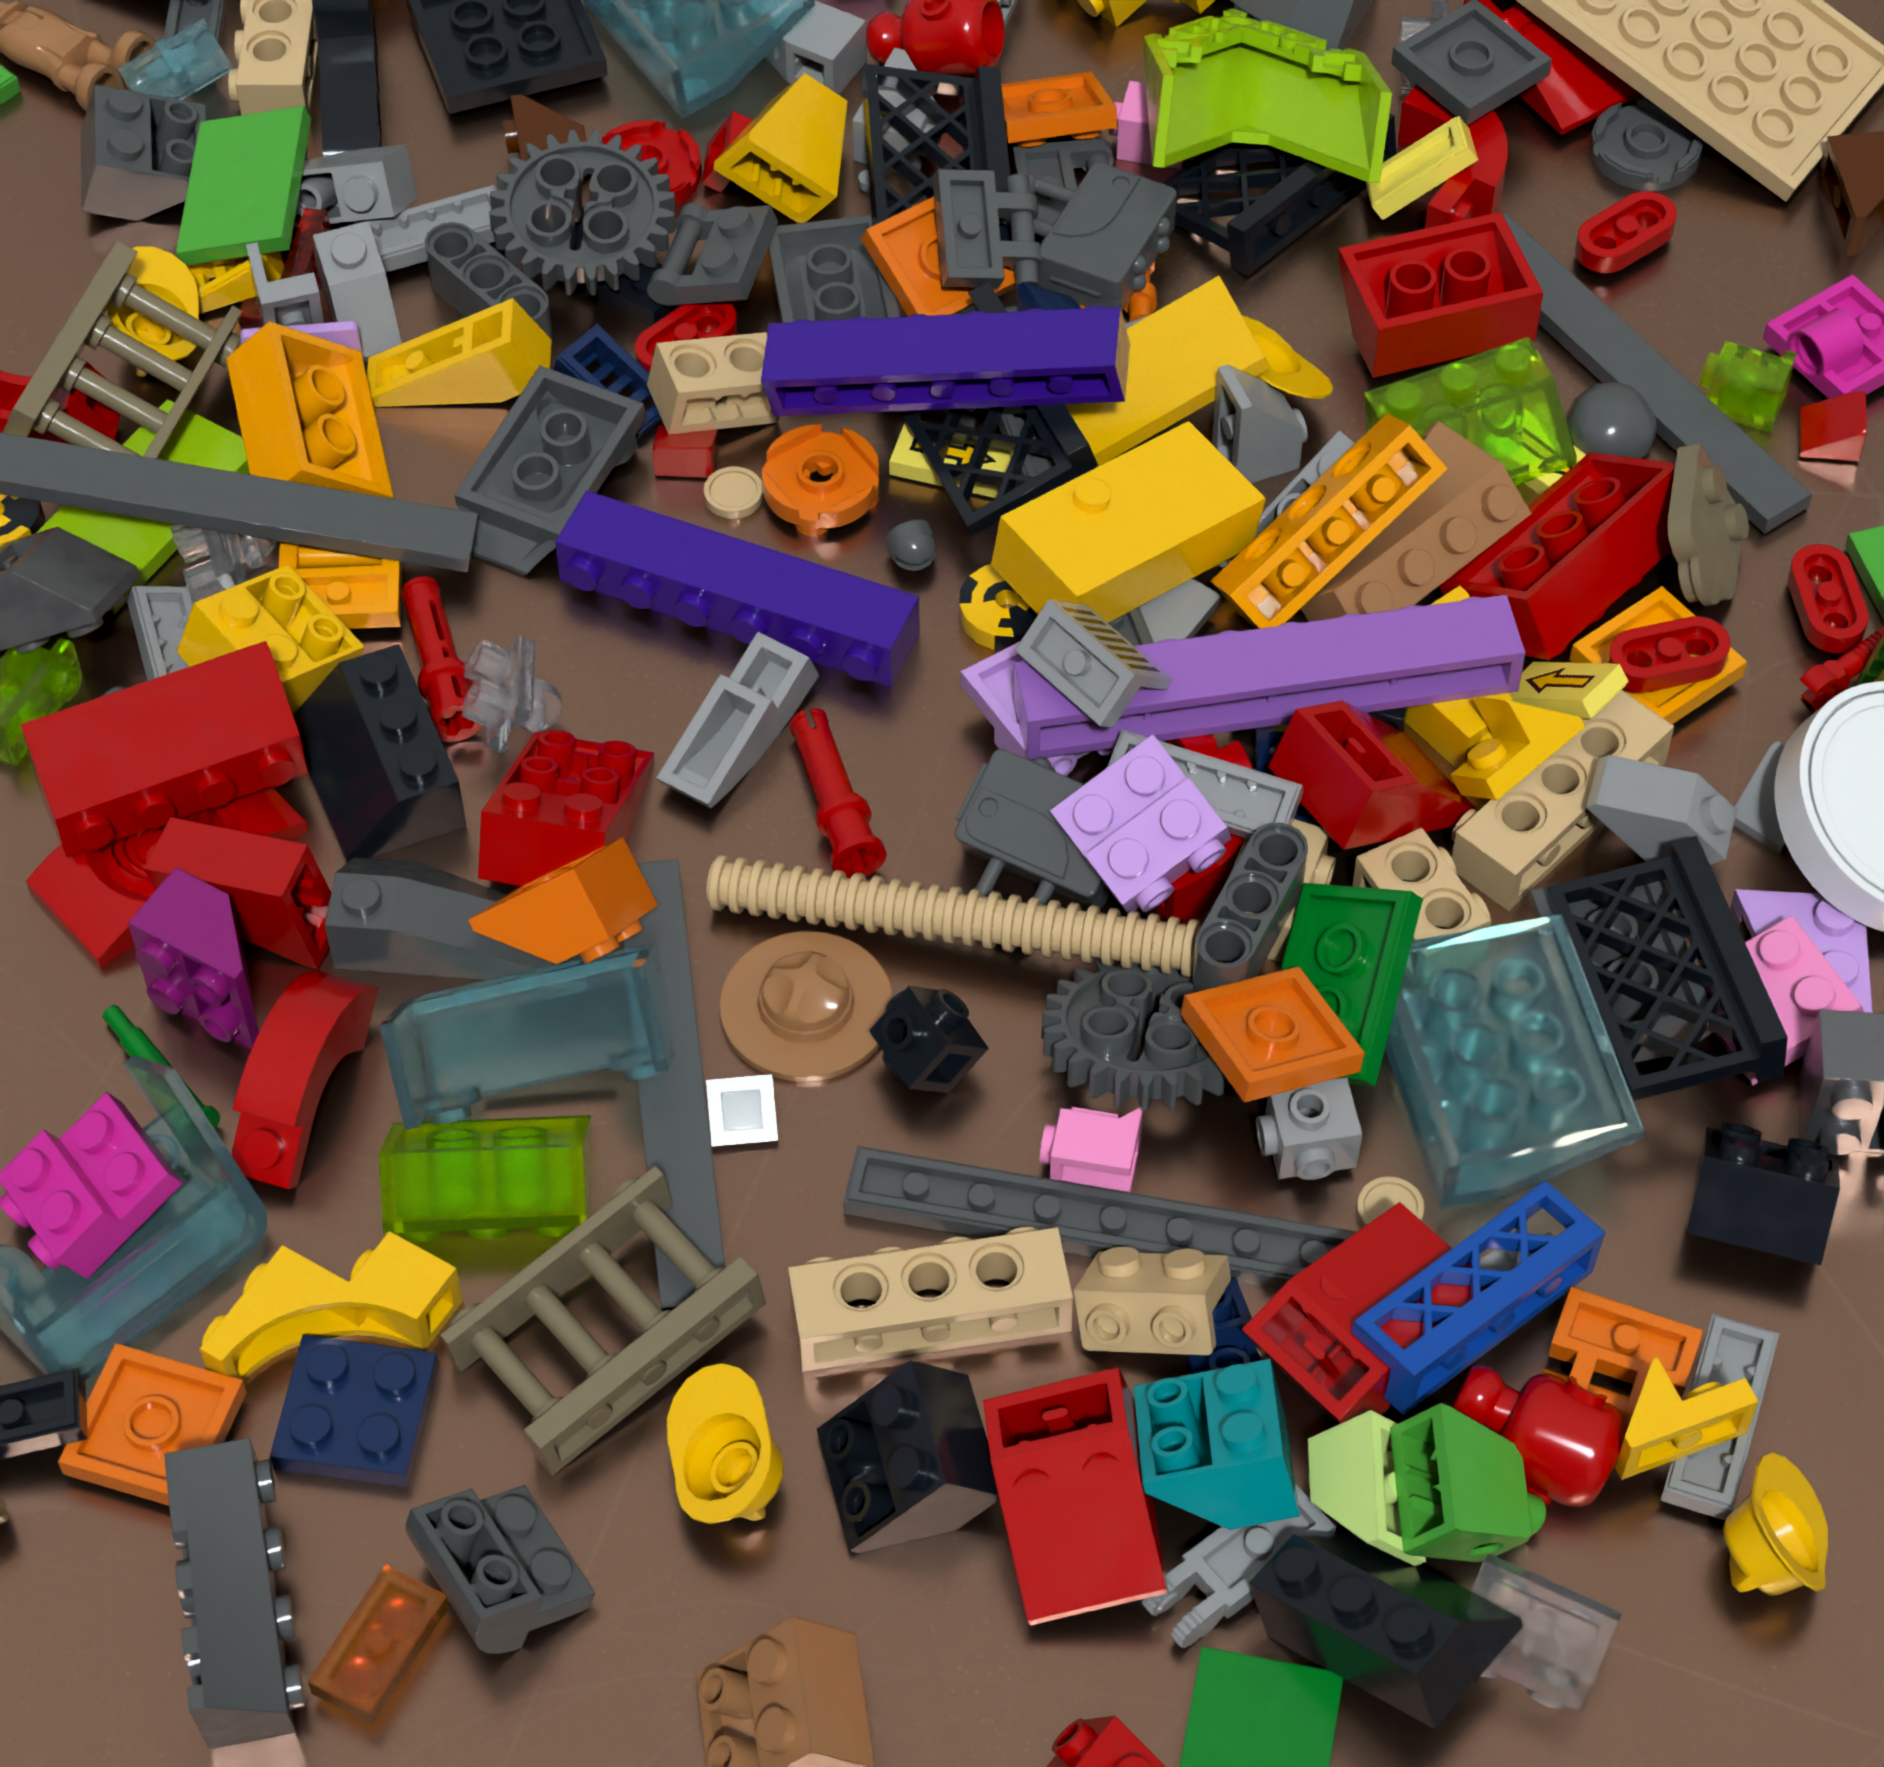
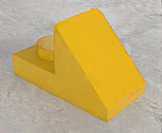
M1476 697L1474 702L1494 738L1487 739L1473 747L1467 755L1469 760L1450 774L1461 795L1498 800L1586 726L1580 716L1509 700Z
M1654 1357L1625 1434L1615 1467L1621 1480L1747 1434L1759 1401L1746 1378L1721 1386L1719 1382L1704 1384L1691 1391L1682 1401L1658 1357Z

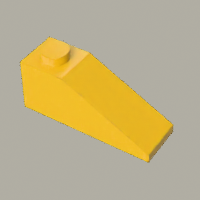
M511 298L368 357L367 381L373 407L500 403L522 393L540 365L550 369L552 339Z

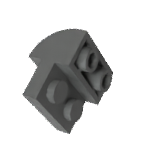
M526 1485L479 1500L471 1488L412 1508L406 1521V1533L481 1651L490 1654H501L521 1649L529 1631L589 1609L595 1591Z

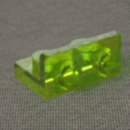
M60 638L50 651L38 647L21 654H17L14 647L8 648L1 657V760L16 766L28 751L20 724L57 712L64 702H69L77 694L83 675L73 642Z

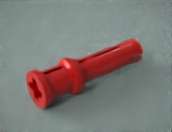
M427 576L410 579L404 584V591H401V597L405 603L413 638L422 665L417 681L418 689L421 696L429 702L431 710L429 714L441 741L456 742L470 738L483 726L484 716L480 705L471 696L470 689L473 684L471 670L468 665L458 659L441 599L440 586L435 579ZM444 718H448L449 724H446Z
M810 708L815 727L810 728L806 713L802 710L792 717L789 722V729L795 738L819 803L815 822L820 834L829 839L833 852L830 856V863L833 871L842 870L846 873L847 878H851L856 872L863 873L865 876L871 875L884 864L887 852L882 840L873 836L869 825L872 813L868 802L853 791L830 730L826 712L822 709Z

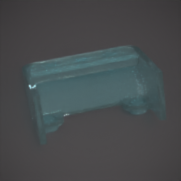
M654 944L611 951L584 964L581 958L413 997L401 1002L379 1025L405 1130L419 1127L425 1117L430 1115L433 1125L465 1119L472 1115L470 1105L480 1101L483 1096L605 1068H610V1071L613 1072L624 1071L627 1081L652 1077L668 1071L675 1056L661 970Z
M132 1056L123 1063L158 1116L142 1129L183 1184L88 1279L64 1265L58 1270L45 1266L39 1271L25 1252L10 1245L0 1244V1329L46 1375L78 1368L84 1379H89L104 1367L115 1343L130 1347L251 1252L265 1235L267 1213L262 1201L175 1068L137 1056Z

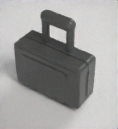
M1095 163L1091 166L1076 191L1036 178L1033 174L1025 173L1029 177L1030 194L1035 195V193L1067 203L1054 225L1038 219L1033 220L1034 234L1045 237L1040 244L1043 263L1038 267L1039 287L1072 296L1078 304L1085 307H1121V311H1123L1133 293L1145 287L1147 282L1145 274L1157 255L1166 252L1170 247L1169 236L1175 227L1176 190L1163 183L1103 163ZM999 218V222L1003 225H1010V222L1004 218Z
M1004 749L996 750L988 764L983 762L955 818L959 821L954 832L955 837L966 852L988 862L975 888L981 890L983 897L989 896L1002 869H1005L1038 884L1039 886L1033 897L1039 898L1042 905H1047L1054 891L1087 907L1095 905L1101 908L1105 904L1110 891L1050 812L1052 808L1085 784L1057 773L1054 767L1051 766L1050 761L1045 757H1037L1030 761Z

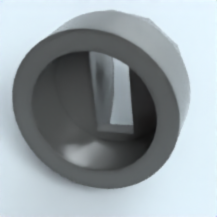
M917 519L901 523L890 530L885 537V543L891 558L898 567L909 572L921 571L928 567L935 557L936 539L929 522Z

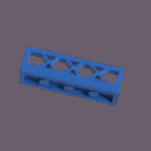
M1545 1180L1354 1320L1351 1334L1391 1369L1384 1398L1403 1416L1568 1292L1570 1287H1574L1593 1273L1605 1231ZM1543 1208L1566 1229L1557 1236L1527 1234V1219ZM1486 1249L1516 1251L1517 1266L1510 1271L1480 1269L1479 1254ZM1467 1263L1469 1264V1268L1463 1267ZM1439 1284L1469 1286L1470 1301L1462 1307L1432 1305L1431 1290ZM1480 1287L1486 1288L1484 1291L1480 1292ZM1421 1298V1303H1414ZM1391 1319L1421 1322V1338L1404 1350L1380 1328ZM1432 1323L1438 1324L1432 1329Z

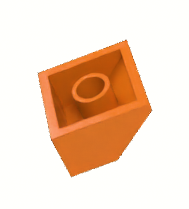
M621 837L518 887L469 918L468 922L476 933L554 964H559L578 954L581 956L584 964L613 951L619 947V942L643 930L639 918L657 907L658 903L624 838Z

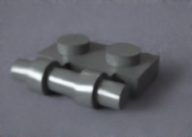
M938 169L932 180L942 287H979L989 281L992 288H999L1004 280L1003 266H1009L1010 269L1015 270L1016 288L1022 282L1039 286L1038 267L1043 263L1041 257V245L1035 242L1033 220L1038 217L1037 197L1030 194L1028 175L1014 174L1006 178L1007 192H996L994 171ZM999 218H1004L1010 222L1012 241H1001Z

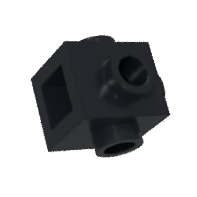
M908 986L888 1002L886 1012L869 1030L884 1052L882 1059L891 1072L901 1078L909 1089L949 1093L989 1049L967 1018L969 1010L965 1003L957 995L946 989L936 990Z

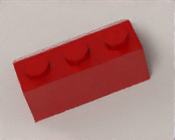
M1502 212L1338 248V260L1352 335L1372 378L1536 340L1543 291Z

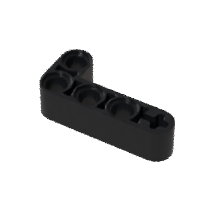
M312 0L319 51L323 156L358 149L383 147L378 46L372 1Z

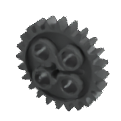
M570 130L568 142L560 144L552 134L547 135V149L541 151L536 146L528 143L526 145L527 161L511 156L508 159L510 174L498 173L496 175L498 190L490 191L491 210L489 211L491 231L494 232L496 249L505 250L506 259L513 265L521 264L522 272L530 279L541 273L544 290L548 291L559 280L564 281L566 295H572L577 283H585L588 292L592 296L596 295L598 282L605 280L616 291L619 290V275L624 273L630 279L637 282L640 280L639 263L655 268L657 266L656 250L668 251L669 249L668 233L675 232V196L673 192H670L668 174H659L656 157L642 161L641 145L637 144L627 151H623L621 135L617 134L608 144L600 143L599 130H593L588 142H580L576 131ZM587 174H592L589 183L590 201L586 203L584 209L582 243L580 249L574 251L573 248L576 242L575 222H578L581 216L583 181Z
M1097 959L1096 973L1077 967L1074 969V982L1060 979L1057 982V994H1048L1046 997V1010L1042 1011L1041 1039H1044L1043 1054L1044 1056L1052 1057V1070L1054 1073L1068 1071V1086L1075 1087L1088 1082L1089 1098L1091 1099L1109 1092L1114 1094L1113 1102L1116 1107L1123 1105L1130 1097L1138 1099L1142 1111L1149 1109L1152 1099H1161L1169 1110H1175L1177 1097L1184 1096L1190 1102L1199 1105L1202 1101V1089L1220 1096L1224 1094V1081H1228L1180 1015L1184 995L1197 992L1193 984V975L1191 978L1183 977L1181 970L1174 969L1171 975H1166L1161 972V967L1154 966L1151 972H1145L1141 969V964L1135 963L1131 969L1123 968L1121 962L1120 966L1109 967L1103 966L1101 959ZM1158 1001H1160V1002H1159V1012H1155V1013L1151 1016V1013H1152V1011H1153V1009H1154L1156 1003H1157ZM1145 1045V1049L1137 1061V1049H1141Z

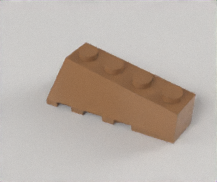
M1432 422L1421 438L1448 469L1301 608L1308 622L1339 618L1347 614H1369L1398 610L1406 606L1415 605L1530 516L1532 513L1502 462L1442 422Z

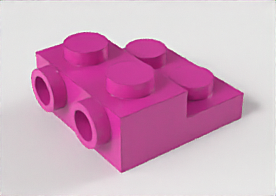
M105 1092L60 1138L43 1129L0 1172V1183L6 1190V1193L0 1198V1206L20 1226L24 1228L32 1227L36 1234L28 1241V1246L44 1264L53 1270H58L64 1265L88 1279L183 1182L123 1102L110 1093Z

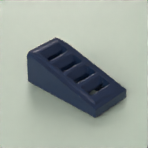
M598 324L583 334L555 359L554 371L617 394L631 386L636 391L628 398L638 402L648 398L654 403L647 386L649 372ZM595 361L602 365L592 374L586 370ZM613 373L618 379L606 388L601 382ZM656 405L645 412L646 418L636 433L637 440L662 420Z

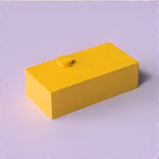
M1187 421L1000 516L991 566L1037 614L1040 613L1048 599L1088 605L1109 623L1239 554L1255 539L1266 498Z

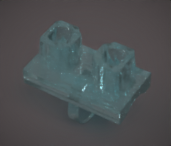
M203 18L167 40L164 37L154 42L156 45L154 48L118 68V71L131 91L183 100L229 73L234 67Z

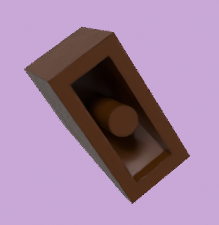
M1884 131L1827 137L1818 178L1845 257L1857 256L1884 226Z

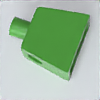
M1439 1403L1390 1428L1403 1553L1411 1556L1467 1562L1487 1561L1528 1542L1531 1535L1538 1532L1542 1527L1546 1517L1545 1503L1540 1496L1527 1492L1523 1457L1515 1444L1443 1403Z

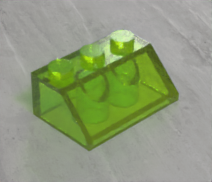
M1529 337L1364 392L1366 433L1387 413L1411 425L1420 437L1432 422L1440 421L1502 462L1515 486L1577 464L1576 452L1554 378Z
M591 1115L392 1123L378 1154L383 1233H388L389 1231L401 1233V1238L410 1242L435 1240L441 1237V1231L468 1230V1236L475 1239L504 1237L509 1234V1229L535 1228L536 1234L540 1236H565L589 1218L591 1210Z

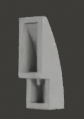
M757 632L730 677L728 678L722 674L719 675L656 777L657 780L711 809L756 764L799 708L819 677L811 659Z

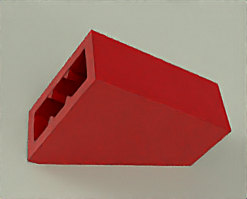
M170 817L160 838L150 846L146 856V864L143 868L154 889L156 890L173 869L177 867L229 894L241 939L303 966L319 969L329 948L324 925L331 891L309 846L298 842Z

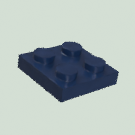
M302 1335L269 1456L273 1469L409 1488L440 1366L437 1352Z

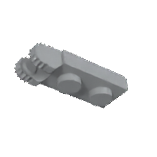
M1297 1485L1299 1517L1232 1530L1221 1526L1182 1556L1181 1564L1166 1574L1168 1593L1145 1598L1141 1601L1142 1605L1152 1616H1157L1180 1601L1194 1584L1207 1596L1192 1611L1181 1617L1172 1629L1171 1637L1181 1648H1186L1194 1642L1196 1643L1199 1638L1204 1637L1213 1630L1223 1616L1229 1619L1254 1599L1249 1582L1294 1533L1336 1530V1526L1317 1506L1310 1502V1498Z

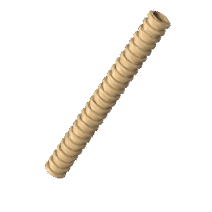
M719 854L712 862L706 888L707 901L713 911H721L725 906H728L730 912L740 914L745 908L748 909L751 916L759 917L763 911H766L771 919L778 920L782 914H786L787 919L791 922H798L801 917H806V921L812 925H817L823 919L828 927L836 928L840 922H844L848 930H856L859 925H864L865 930L869 933H875L879 928H884L885 934L890 936L896 935L898 930H901L906 938L914 939L918 933H922L926 941L933 942L937 936H942L943 941L947 944H953L956 939H962L963 944L968 947H973L976 941L982 942L984 949L992 950L996 944H1000L1004 952L1011 953L1015 950V947H1021L1024 955H1032L1035 950H1041L1042 956L1046 958H1052L1055 952L1061 953L1063 960L1071 961L1075 955L1081 956L1083 963L1091 964L1094 958H1099L1103 966L1109 967L1112 966L1114 961H1120L1123 968L1131 969L1135 963L1141 964V969L1145 972H1151L1154 966L1161 967V972L1166 975H1171L1174 969L1181 970L1182 976L1191 978L1193 975L1195 944L1201 928L1199 920L1190 919L1188 924L1185 925L1180 924L1178 917L1170 916L1167 922L1160 921L1158 914L1153 913L1147 919H1142L1138 911H1130L1127 916H1121L1117 908H1110L1106 914L1101 913L1099 906L1091 905L1087 911L1081 910L1079 903L1071 902L1068 908H1062L1058 900H1051L1048 905H1042L1039 898L1031 897L1028 903L1022 902L1020 895L1012 894L1008 900L1002 899L1000 892L994 891L988 897H983L979 889H972L969 894H963L962 888L958 886H952L949 892L943 890L941 884L933 883L929 889H925L921 881L914 880L910 886H905L904 881L900 878L892 879L889 884L885 883V879L878 875H874L868 881L863 873L856 872L851 878H847L846 873L842 870H835L832 875H827V871L821 867H816L810 873L805 865L797 864L793 870H789L785 862H777L774 867H770L769 863L763 859H758L752 865L747 857L741 856L735 862H731V858L727 854Z

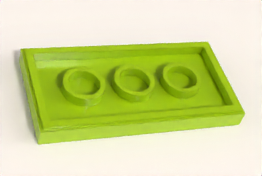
M167 399L159 409L169 413L174 402ZM188 409L159 457L161 460L250 474L243 438ZM140 426L123 446L144 456L156 434ZM63 505L36 533L59 527L134 564L140 577L131 586H143L198 527ZM131 586L123 594L125 601L108 612L115 615L126 604Z

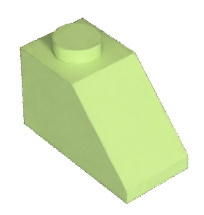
M1370 1410L1308 1438L1310 1502L1367 1544L1413 1566L1426 1562V1557L1411 1556L1403 1553L1390 1428L1398 1423Z

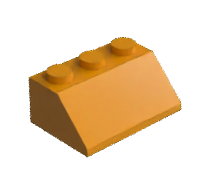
M269 321L226 358L250 475L391 499L394 497L361 351Z

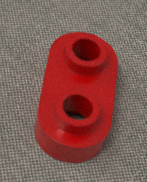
M1640 191L1625 197L1586 220L1580 226L1577 236L1575 254L1578 261L1592 271L1613 273L1622 270L1664 245L1671 239L1677 218V210L1674 203L1660 193Z
M729 301L684 304L638 336L635 342L636 361L650 373L656 343L737 335L735 308Z
M1812 544L1798 550L1792 559L1787 581L1805 636L1811 644L1820 650L1829 653H1846L1863 641L1869 621V613L1852 564L1842 551L1829 545ZM1812 581H1818V582H1821V584H1816V583H1814V582H1812Z
M1692 616L1621 632L1613 639L1610 645L1607 663L1621 665L1629 681L1623 689L1637 693L1650 692L1707 680L1717 676L1726 666L1731 640L1726 629L1718 622L1706 617ZM1689 654H1697L1700 656L1692 657Z

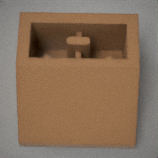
M791 1616L695 1673L706 1767H875L856 1633Z

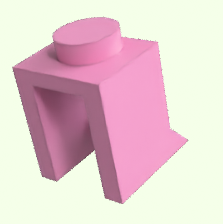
M1072 1107V1110L1061 1108L1057 1125L1046 1123L1041 1141L1039 1162L1050 1164V1179L1131 1193L1141 1144L1143 1117L1141 1107L1121 1118H1118V1114L1078 1107Z

